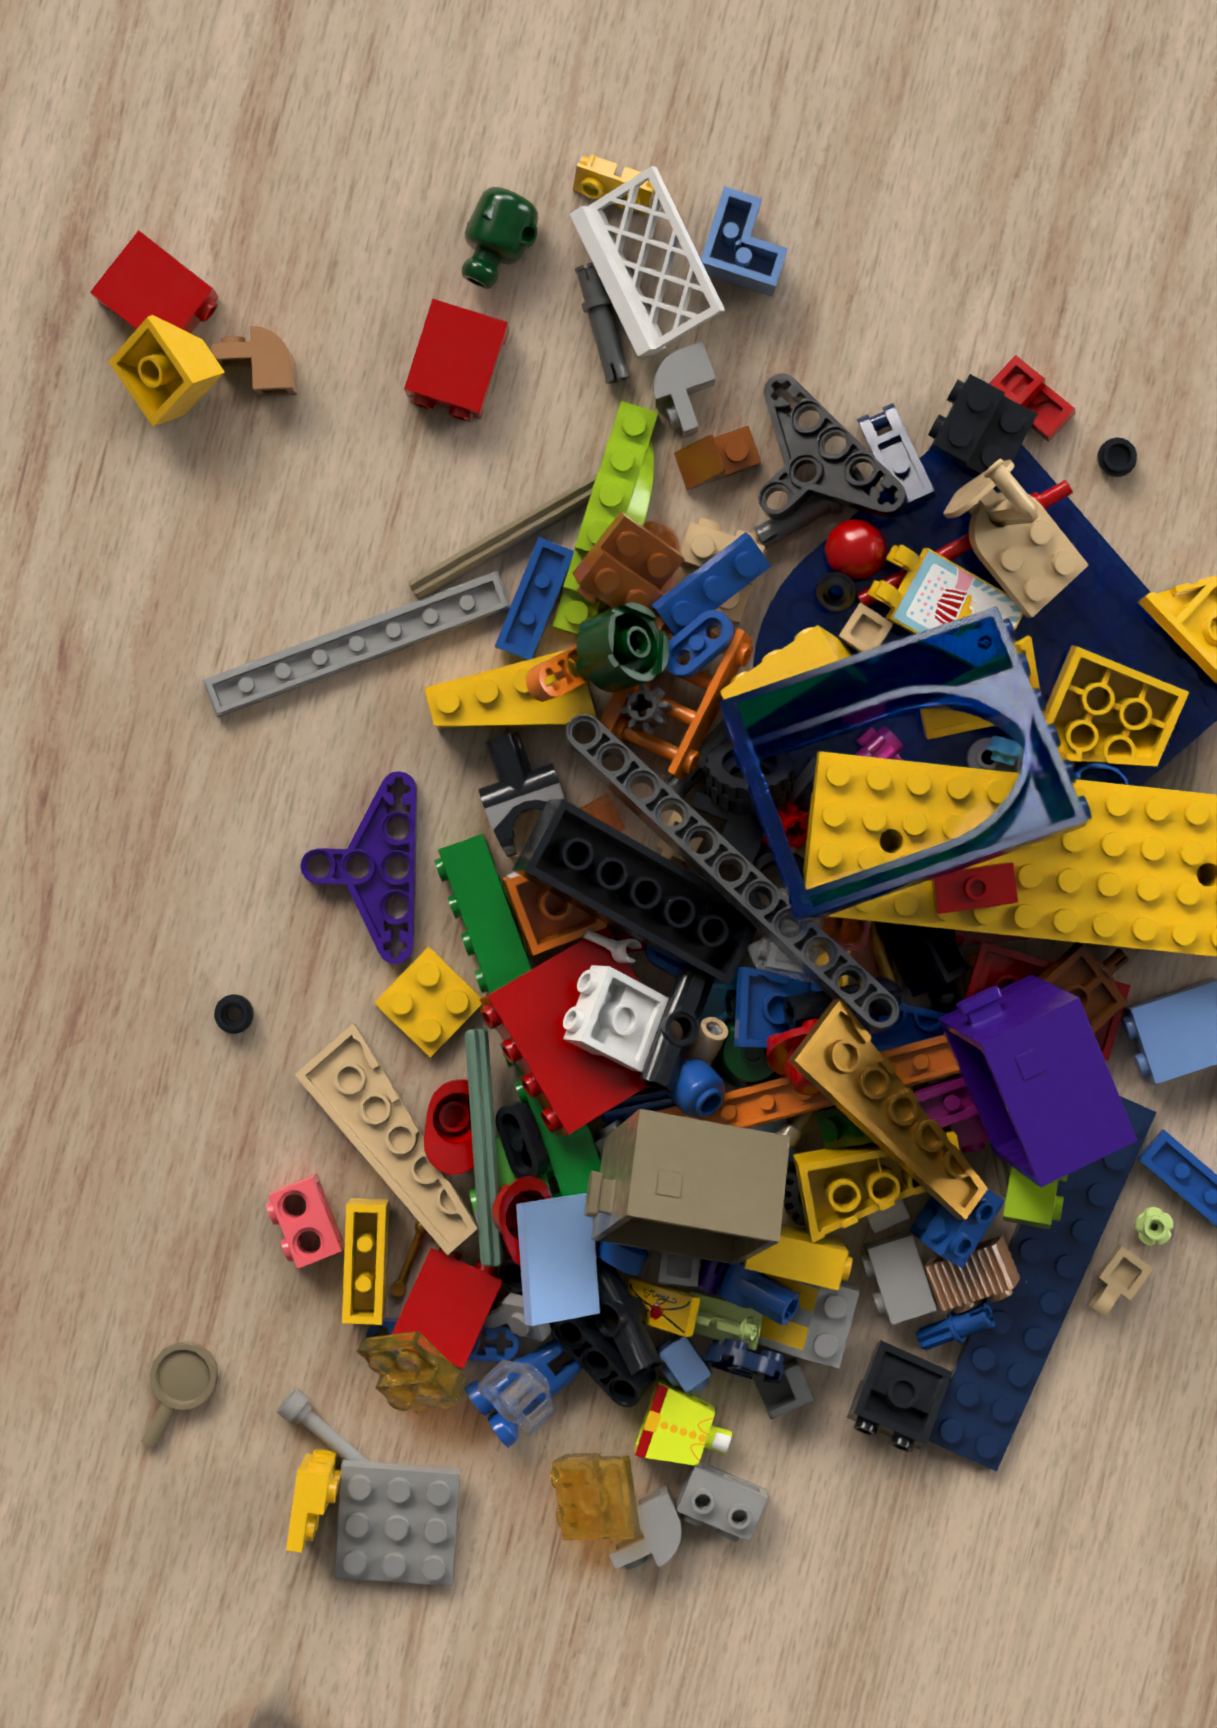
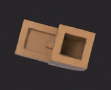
M250 326L251 342H245V338L241 336H227L221 338L222 343H211V353L220 366L252 365V386L257 396L297 395L294 359L285 343L274 332L263 327Z

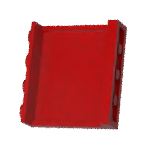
M608 925L606 928L596 931L600 935L616 940ZM585 938L479 999L483 1005L480 1009L483 1019L491 1029H497L503 1040L500 1046L505 1057L512 1064L516 1062L523 1074V1077L520 1078L523 1088L531 1098H537L544 1110L540 1115L545 1126L551 1133L556 1132L559 1137L571 1134L647 1087L642 1081L638 1080L641 1072L632 1071L604 1056L593 1055L563 1039L566 1033V1029L563 1027V1019L569 1009L576 1007L581 994L577 989L578 980L583 972L590 970L591 965L610 966L640 982L630 963H617L613 959L610 950Z

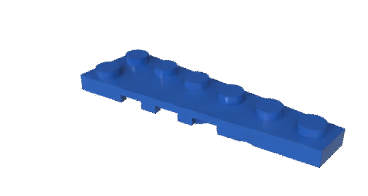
M738 967L734 1046L767 1048L766 1041L771 1035L790 1030L784 1018V997L822 989L814 982L797 980L788 976L749 967ZM901 1003L899 1005L898 1018L892 1026L882 1033L868 1032L872 1037L870 1041L881 1052L945 1035L938 1018L947 1013ZM870 1016L876 1022L888 1020V1016Z

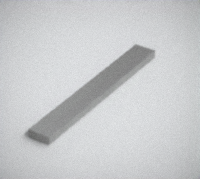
M498 571L206 678L203 682L216 717H221L507 611L511 606Z

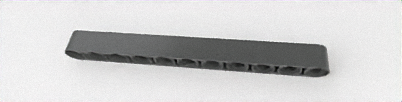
M580 714L569 721L566 728V746L569 752L830 998L833 1000L842 999L868 1032L882 1033L892 1026L899 1015L898 1002L878 981L599 720L588 714ZM579 729H588L594 734L595 738L590 743L581 744L575 741L573 734ZM608 756H617L624 765L618 771H608L602 765V761ZM637 783H645L651 787L653 793L648 798L640 799L632 794L631 788ZM673 810L679 813L682 821L677 826H667L661 821L660 815L664 811ZM697 837L704 838L710 843L711 850L705 854L695 853L690 848L689 842ZM724 865H733L739 870L741 877L733 882L725 881L719 874V868ZM761 892L768 897L770 906L762 910L755 909L749 903L748 897L752 893ZM782 920H792L799 927V935L792 938L785 937L779 931L778 923ZM815 947L822 948L827 952L829 962L823 966L813 964L809 959L808 951ZM849 975L855 978L859 986L858 992L853 994L843 992L838 984L839 977ZM880 1003L885 1006L888 1011V1020L885 1022L874 1021L868 1012L869 1005Z

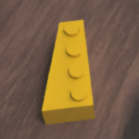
M563 651L424 687L433 724L437 729L565 727L576 715L588 714L596 719L597 717L587 682L559 697L544 702L536 700L528 691L526 685L528 671ZM569 658L567 665L569 672L577 678L576 663ZM554 674L544 679L546 686L557 681Z
M949 1125L943 1127L942 1129L947 1134L950 1143L959 1150L956 1133ZM876 1143L828 1150L825 1148L793 1155L806 1229L812 1243L824 1238L825 1234L836 1229L846 1228L859 1222L858 1219L878 1210H886L895 1206L896 1202L926 1191Z

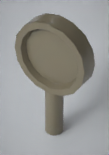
M190 1341L175 1342L164 1348L153 1361L150 1371V1383L154 1394L161 1401V1404L141 1440L144 1445L150 1448L156 1447L175 1409H194L203 1404L215 1390L218 1380L217 1363L211 1352L202 1345Z

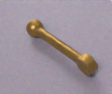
M419 1221L415 1224L416 1234L398 1280L394 1281L390 1286V1292L395 1297L404 1295L406 1291L405 1281L423 1235L428 1233Z

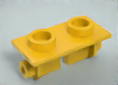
M591 154L590 158L582 156L580 163L577 164L572 190L582 193L589 198L600 199L641 172L625 167L621 177L614 175L617 169L616 163L596 157ZM650 180L639 187L636 204L649 207L651 196H653L655 191ZM628 194L623 196L621 199L627 200ZM615 202L612 203L614 205L620 206L622 209L625 210L624 205ZM633 209L634 212H637V213H640V214H643V215H646V214H647L646 212H643V211H640V210H637V209Z

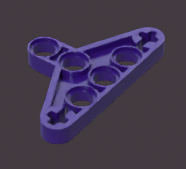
M400 771L392 772L384 778L347 849H312L303 856L300 865L301 873L305 879L312 883L347 885L382 959L392 964L402 963L410 958L414 950L417 785L413 777ZM396 778H402L403 784L410 786V792L404 793L402 796V806L410 805L409 814L402 811L386 812L387 804L396 806L395 794L388 791L389 785H395ZM395 817H402L409 824V833L401 840L391 838L387 831L388 823ZM319 854L325 856L330 862L329 872L320 878L314 877L308 869L310 859ZM354 856H363L369 862V872L363 878H354L348 872V862ZM400 856L406 859L409 869L405 877L394 879L387 873V862L392 857ZM392 896H401L408 904V910L401 918H392L386 912V902ZM384 922L395 925L408 923V931L399 930V940L407 944V949L400 951L397 958L393 957L391 950L385 949V943L393 939V929L384 931Z

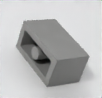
M909 1230L864 1244L867 1254L860 1256L867 1279L875 1278L879 1292L872 1294L879 1317L886 1315L890 1324L893 1325L937 1311L913 1235Z

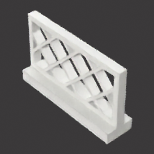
M649 167L591 205L581 206L569 214L637 356H652L666 348L667 344L725 311L657 167ZM649 180L656 192L652 208L635 203L639 187ZM628 194L627 200L621 199L623 196ZM614 202L625 206L620 228L610 225L603 212L604 208ZM661 205L665 213L660 211ZM633 209L650 214L644 236L628 231ZM658 217L668 219L673 228L669 244L652 239ZM613 232L618 233L617 239ZM626 236L642 241L637 264L627 261L622 252ZM678 241L680 242L682 248L677 247ZM651 245L667 249L662 271L645 267ZM675 252L685 255L690 263L686 280L670 275ZM643 272L660 277L654 299L644 296L640 289ZM695 278H697L699 284L694 283ZM668 280L684 285L679 307L662 302ZM692 289L704 292L710 305L709 309L700 314L687 310ZM660 308L677 313L673 330L662 335L657 324ZM685 316L692 318L683 323Z

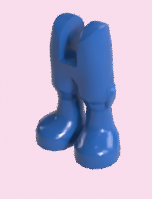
M556 1339L547 1342L524 1357L515 1358L506 1369L505 1374L490 1382L475 1380L464 1387L470 1400L484 1416L491 1412L513 1390L524 1387L520 1396L488 1416L490 1426L507 1448L513 1445L519 1438L518 1425L520 1421L532 1410H539L549 1405L552 1398L570 1384L583 1369L575 1359H572L555 1373L551 1371L547 1364L565 1350Z

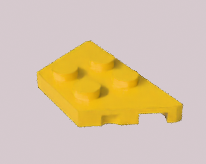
M1211 576L1200 579L1194 584L1185 583L1174 586L1167 591L1160 593L1151 592L1144 596L1138 603L1217 684V577Z

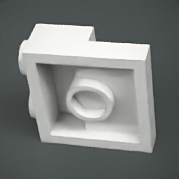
M591 965L590 970L583 972L578 980L577 989L581 994L576 1007L569 1009L563 1019V1027L566 1029L563 1039L593 1055L604 1056L632 1071L642 1072L669 998L610 966Z

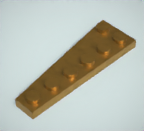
M842 999L833 1000L788 1059V1062L957 1220H966L987 1191V1186L957 1147L950 1143L947 1134L937 1121L930 1119L918 1103L920 1099L913 1090L906 1088L895 1074L896 1068L887 1057H882L870 1041L872 1037Z

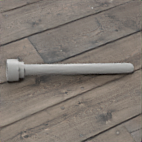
M298 1388L287 1397L277 1410V1413L288 1423L293 1421L298 1425L301 1422L344 1460L371 1462L311 1411L313 1406L308 1403L309 1397Z

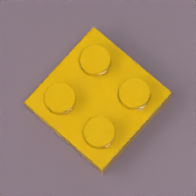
M428 946L374 1004L431 1058L482 1005L479 999L483 997Z

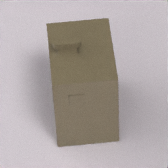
M639 1109L604 1138L600 1172H590L584 1216L594 1218L591 1240L739 1265L780 1242L791 1136Z

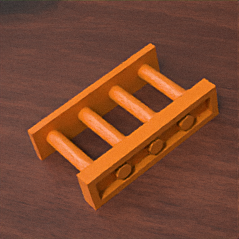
M654 610L653 613L658 618L654 620V623L659 632L665 631L669 642L672 634ZM737 628L729 647L722 652L724 657L714 676L701 670L695 676L683 679L707 690L697 712L666 697L660 700L661 702H668L673 706L672 710L666 711L667 716L689 726L680 747L654 735H649L641 729L634 731L628 727L632 717L623 715L620 709L627 707L628 698L625 693L633 694L640 691V685L613 693L600 722L621 742L627 740L672 761L667 772L684 781L687 774H692L697 768L701 757L699 750L724 701L720 690L728 686L730 680L737 674L740 666H746L753 652V646L751 645L753 639L744 630ZM712 631L710 632V639H716L720 636ZM679 660L680 665H686V664H687V663H684V662H682V661ZM648 681V682H646V683H644V684H645L646 686H648V688H649V690H650V686L648 685L649 681ZM647 702V706L652 708L653 705Z

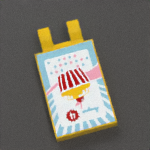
M896 545L892 546L886 560L908 572L898 589L884 580L880 582L874 580L867 593L870 597L891 607L886 619L970 667L976 666L1006 648L1023 616V613L1007 593L929 548H923L918 556L904 545H899V547Z

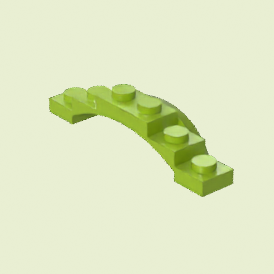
M624 401L620 402L575 544L574 554L552 628L578 635L581 622L599 614L607 605L601 599L596 605L585 599L577 591L580 585L576 581L573 572L621 511L644 526L654 475V452L651 437L659 412Z

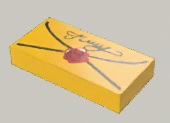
M629 1278L627 1292L629 1296H637L644 1303L647 1311L646 1325L684 1337H693L700 1297L638 1278Z

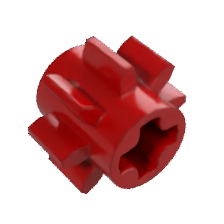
M784 802L782 809H773L760 822L766 834L762 841L773 846L775 850L783 854H787L789 846L801 849L802 844L807 839L808 824L806 820L809 815L798 810L797 806Z

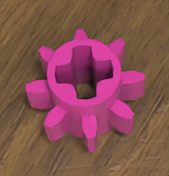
M885 726L878 732L871 727L856 740L862 746L855 753L857 756L903 760L898 754L905 748L904 745Z

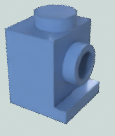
M676 1334L656 1348L661 1360L666 1363L661 1369L673 1387L680 1384L686 1393L688 1392L690 1396H693L709 1384L707 1378L712 1375L711 1367L708 1363L704 1362V1357L690 1337Z

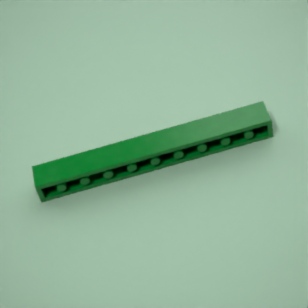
M482 833L438 849L441 858L435 859L434 862L441 881L449 880L454 895L449 896L448 901L455 919L463 918L467 932L462 933L461 937L468 956L475 954L481 968L474 971L482 993L487 991L492 993L533 968L486 837ZM505 1057V1060H506V1062H507L508 1067H511V1066H514V1065H515L516 1068H517L519 1077H520V1078L523 1077V1074H522V1072L520 1071V1069H519L518 1065L516 1064V1062L512 1064V1063H510V1062L508 1061V1059ZM520 1080L514 1082L520 1101L524 1104L529 1102L548 1156L546 1174L548 1178L556 1177L560 1188L559 1192L554 1193L555 1198L582 1193L587 1194L590 1172H600L601 1157L594 1143L595 1140L589 1123L569 1135L559 1137L556 1132L551 1133L541 1118L540 1113L544 1110L537 1098H531L526 1093Z

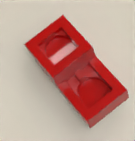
M1017 355L989 383L1005 392V397L1037 413L1038 415L1031 428L1048 442L1075 415V408L1045 384V378Z

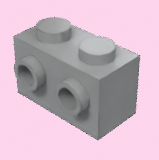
M700 1461L698 1465H691L675 1501L676 1511L680 1512V1517L690 1524L701 1527L704 1522L718 1528L717 1533L728 1540L738 1542L739 1538L750 1542L767 1502L768 1495L766 1488Z

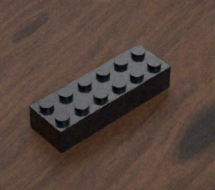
M552 799L547 802L512 869L517 874L631 938L638 940L640 943L681 966L707 975L716 984H730L757 931V928L707 881L564 799Z

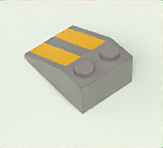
M765 1273L768 1277L799 1293L800 1305L795 1316L790 1319L787 1325H780L763 1315L758 1344L801 1359L840 1368L860 1292L857 1286L853 1283L841 1281L838 1291Z

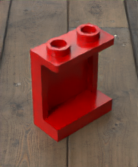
M139 230L90 291L99 303L108 310L113 311L134 329H137L148 316L154 315L190 334L200 321L205 323L212 317L218 307L216 301L219 297L211 286Z
M432 298L404 387L406 395L412 398L411 403L428 410H433L434 405L449 409V416L466 422H471L472 417L481 419L484 412L483 405L502 345L506 343L509 333L508 322Z
M441 1247L439 1250L431 1248L390 1338L462 1371L503 1280L496 1277L498 1271L492 1267L484 1266L480 1262H476L473 1267L460 1261L462 1254L455 1250L450 1255H447Z

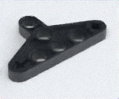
M783 373L771 377L765 384L764 397L785 466L759 492V505L766 516L773 520L786 519L811 496L884 518H894L902 514L907 507L908 498L901 482L795 378ZM778 388L788 389L792 399L797 403L793 408L784 398L777 397L775 391ZM812 410L819 413V421L814 427L806 429L799 426V417L805 411ZM839 436L846 440V446L839 454L832 455L825 452V444L828 439ZM865 462L872 465L873 471L868 479L856 481L851 477L852 469L858 463ZM803 464H813L817 467L816 476L809 482H800L796 479V472ZM878 482L888 494L896 491L894 494L897 500L895 504L891 505L889 502H885L881 505L883 500L879 492L874 488ZM871 490L870 495L865 493V491ZM773 492H785L788 495V500L783 508L773 510L767 506L768 497Z

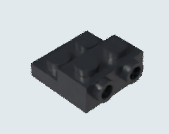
M969 374L965 382L957 379L947 398V401L952 403L947 416L944 417L939 414L932 425L928 436L934 438L929 450L979 476L999 459L1013 461L1038 414L1005 397V392Z
M880 1340L876 1344L864 1379L859 1382L846 1418L855 1421L853 1428L863 1434L876 1436L878 1431L891 1437L890 1445L905 1452H912L913 1448L919 1450L928 1443L953 1372Z

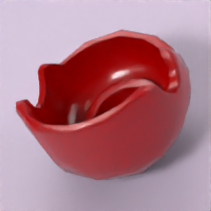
M861 519L843 521L828 534L824 549L830 567L836 572L848 575L851 579H869L875 576L885 566L889 552L885 535L871 522Z

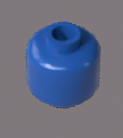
M700 1058L684 1061L673 1092H667V1094L687 1116L708 1117L721 1107L724 1101L725 1084L721 1076L706 1061Z

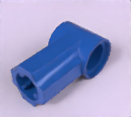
M743 1262L739 1265L730 1264L718 1291V1295L726 1301L743 1308H752L780 1325H787L790 1319L795 1316L800 1305L799 1293L768 1277L765 1273L745 1269Z

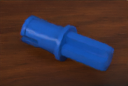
M983 1303L980 1306L958 1314L954 1312L948 1313L946 1319L921 1327L917 1331L916 1337L923 1350H929L954 1340L961 1343L969 1335L995 1327V1321L992 1320L995 1318L989 1305Z

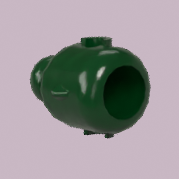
M490 187L483 192L465 230V240L475 251L472 257L467 259L462 266L463 278L481 288L490 289L498 279L497 268L499 264L510 265L516 263L523 255L526 247L533 245L537 237L538 211L529 200L501 187Z

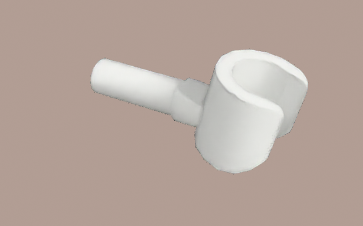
M589 929L585 931L583 937L610 950L613 959L617 963L636 962L637 960L627 956L626 947L632 949L642 947L636 939L616 941Z

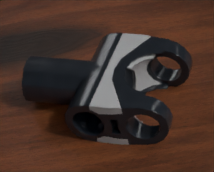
M519 731L485 742L499 782L478 789L489 823L507 857L517 855L513 837H515L514 826L522 813L534 809L543 811L547 802L552 799L565 800L553 763L532 770Z

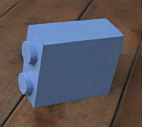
M1210 978L1124 1007L1126 1017L1121 1018L1122 1026L1128 1040L1134 1039L1139 1054L1134 1055V1062L1141 1078L1146 1077L1148 1082L1159 1084L1217 1064V978Z

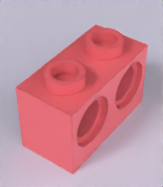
M317 1173L273 1190L268 1195L270 1202L266 1203L267 1212L274 1225L280 1224L285 1237L280 1240L283 1252L289 1262L294 1260L297 1269L339 1253L344 1249L345 1243ZM298 1194L302 1196L306 1202L305 1212L300 1214L291 1212L286 1205L288 1195ZM305 1231H313L318 1234L321 1240L320 1248L316 1250L305 1248L301 1243V1234Z

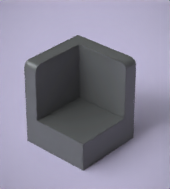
M795 1357L783 1362L785 1367L781 1383L764 1382L765 1374L758 1373V1376H754V1382L770 1419H774L814 1401Z

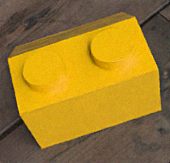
M154 315L148 316L108 361L152 427L185 416L225 373L203 339Z

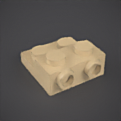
M699 518L698 524L690 522L680 551L685 560L674 572L668 592L746 531L737 530L736 535L733 536L720 532L722 525L709 519ZM746 532L753 538L763 553L765 546L758 544L759 536ZM754 580L716 610L724 613L732 622L740 624Z

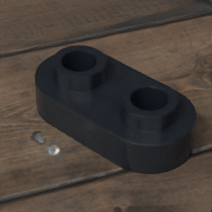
M518 1101L501 1107L497 1111L495 1121L511 1171L517 1178L526 1176L539 1178L543 1176L548 1169V1156L534 1114L527 1105Z

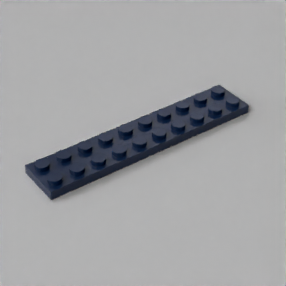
M1120 1096L1138 1141L1068 1174L1067 1182L1058 1181L1056 1196L1064 1197L1060 1221L1052 1220L1050 1230L1017 1224L1008 1244V1250L1011 1253V1258L1014 1260L1020 1280L1012 1289L1013 1294L1009 1297L995 1302H991L989 1297L984 1298L982 1304L987 1303L991 1308L995 1318L992 1319L995 1321V1327L967 1336L952 1370L953 1373L929 1437V1442L994 1471L998 1470L1157 1113Z

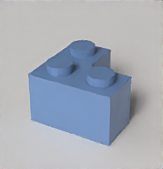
M724 186L701 261L708 276L773 297L788 248L751 237L762 198Z

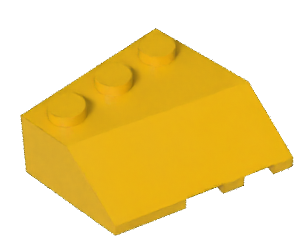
M1071 645L1044 709V715L1040 718L1029 758L1157 767L1189 692Z

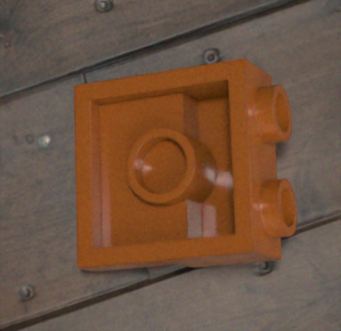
M621 511L577 566L573 575L580 585L577 591L595 605L601 599L611 606L608 610L627 603H638L652 611L653 607L651 605L664 596L661 592L662 587L685 558L676 549Z

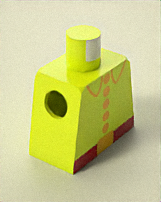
M657 1377L634 1446L635 1456L641 1458L698 1465L704 1448L726 1454L731 1441L732 1431L712 1425L715 1416V1408L712 1404L696 1395L690 1396L683 1388L679 1386L673 1387L668 1380Z

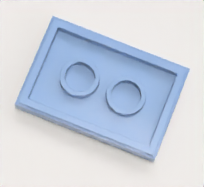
M586 1193L516 1204L525 1325L535 1326L600 1313L595 1241L591 1240L593 1217L584 1216Z

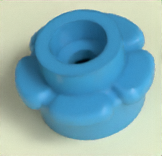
M993 735L990 746H986V750L992 752L991 760L1014 765L1016 758L1024 759L1025 757L1021 755L1024 745L1022 742Z

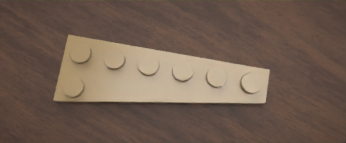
M351 1024L301 1068L295 1076L444 1252L450 1255L478 1230V1225L448 1175L438 1171L429 1162L424 1152V1135L356 1024Z

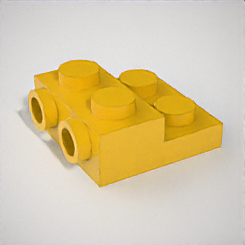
M316 1449L313 1450V1454L306 1453L297 1470L286 1551L302 1553L307 1540H314L315 1531H318L320 1516L324 1515L328 1504H335L336 1495L340 1491L341 1470H336L337 1457L333 1451Z

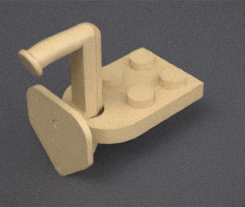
M999 459L988 470L958 489L943 514L946 518H955L967 511L972 515L969 523V539L974 553L1026 618H1033L1089 564L1043 506L1034 497L1027 494L1010 473L1015 466L1011 460L1003 461ZM997 486L1001 492H996L993 488Z

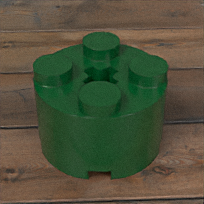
M627 603L582 621L577 636L578 660L576 669L578 674L584 680H590L599 689L610 693L621 692L654 679L657 674L662 673L665 669L669 657V644L665 631L659 632L654 623V620L658 618L650 609L641 604Z

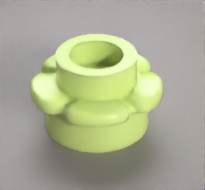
M1158 1207L1145 1209L1144 1212L1137 1216L1134 1223L1135 1231L1139 1234V1240L1148 1246H1152L1155 1243L1158 1245L1165 1244L1171 1238L1170 1230L1174 1227L1171 1216L1168 1213H1163ZM1156 1223L1158 1228L1153 1231L1151 1225Z

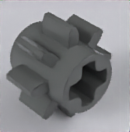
M643 683L640 684V691L633 694L625 693L628 698L627 707L620 709V712L625 716L632 717L628 723L629 728L636 731L643 725L644 731L649 735H653V727L660 724L667 727L668 723L665 720L666 711L672 710L673 706L668 702L660 701L665 695L662 689L657 687L651 694L648 686ZM647 702L651 703L653 707L646 710V716L640 714V711L647 708Z

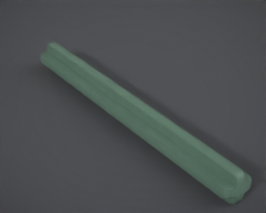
M470 1029L465 1032L480 1260L482 1265L493 1267L503 1264L504 1253L502 1233L494 1225L491 1210L493 1202L499 1194L489 1038L486 1029Z

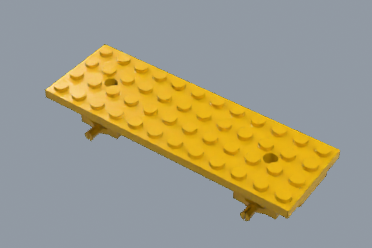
M817 752L803 870L804 882L801 910L805 914L1217 957L1216 794ZM1013 862L1018 903L942 914L935 913L930 873Z

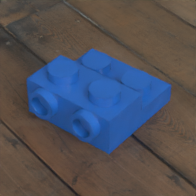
M987 1189L966 1220H957L931 1195L909 1231L940 1256L963 1268L1005 1200Z

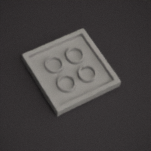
M343 1460L340 1478L335 1578L452 1586L461 1468Z

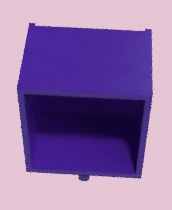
M1031 974L1001 989L998 986H992L956 1004L957 1010L938 1018L995 1155L1040 1188L1138 1141L1079 997Z

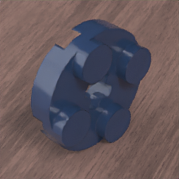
M725 1338L724 1342L713 1340L712 1344L708 1345L704 1362L712 1363V1367L748 1379H752L753 1376H758V1373L765 1374L764 1382L781 1383L785 1367L783 1365V1355L767 1350H761V1354L747 1351V1343Z

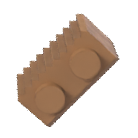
M1003 1235L978 1243L963 1268L942 1256L931 1258L923 1267L940 1310L945 1311L953 1308L954 1313H961L977 1305L976 1300L989 1297L991 1302L1007 1298L1013 1294L1012 1289L1020 1280V1275L1014 1265V1260L1011 1258V1253L1008 1250V1245L1005 1243Z

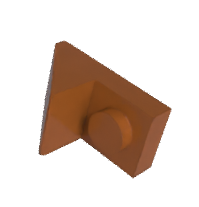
M749 426L714 437L713 434L708 435L674 452L686 490L761 465Z

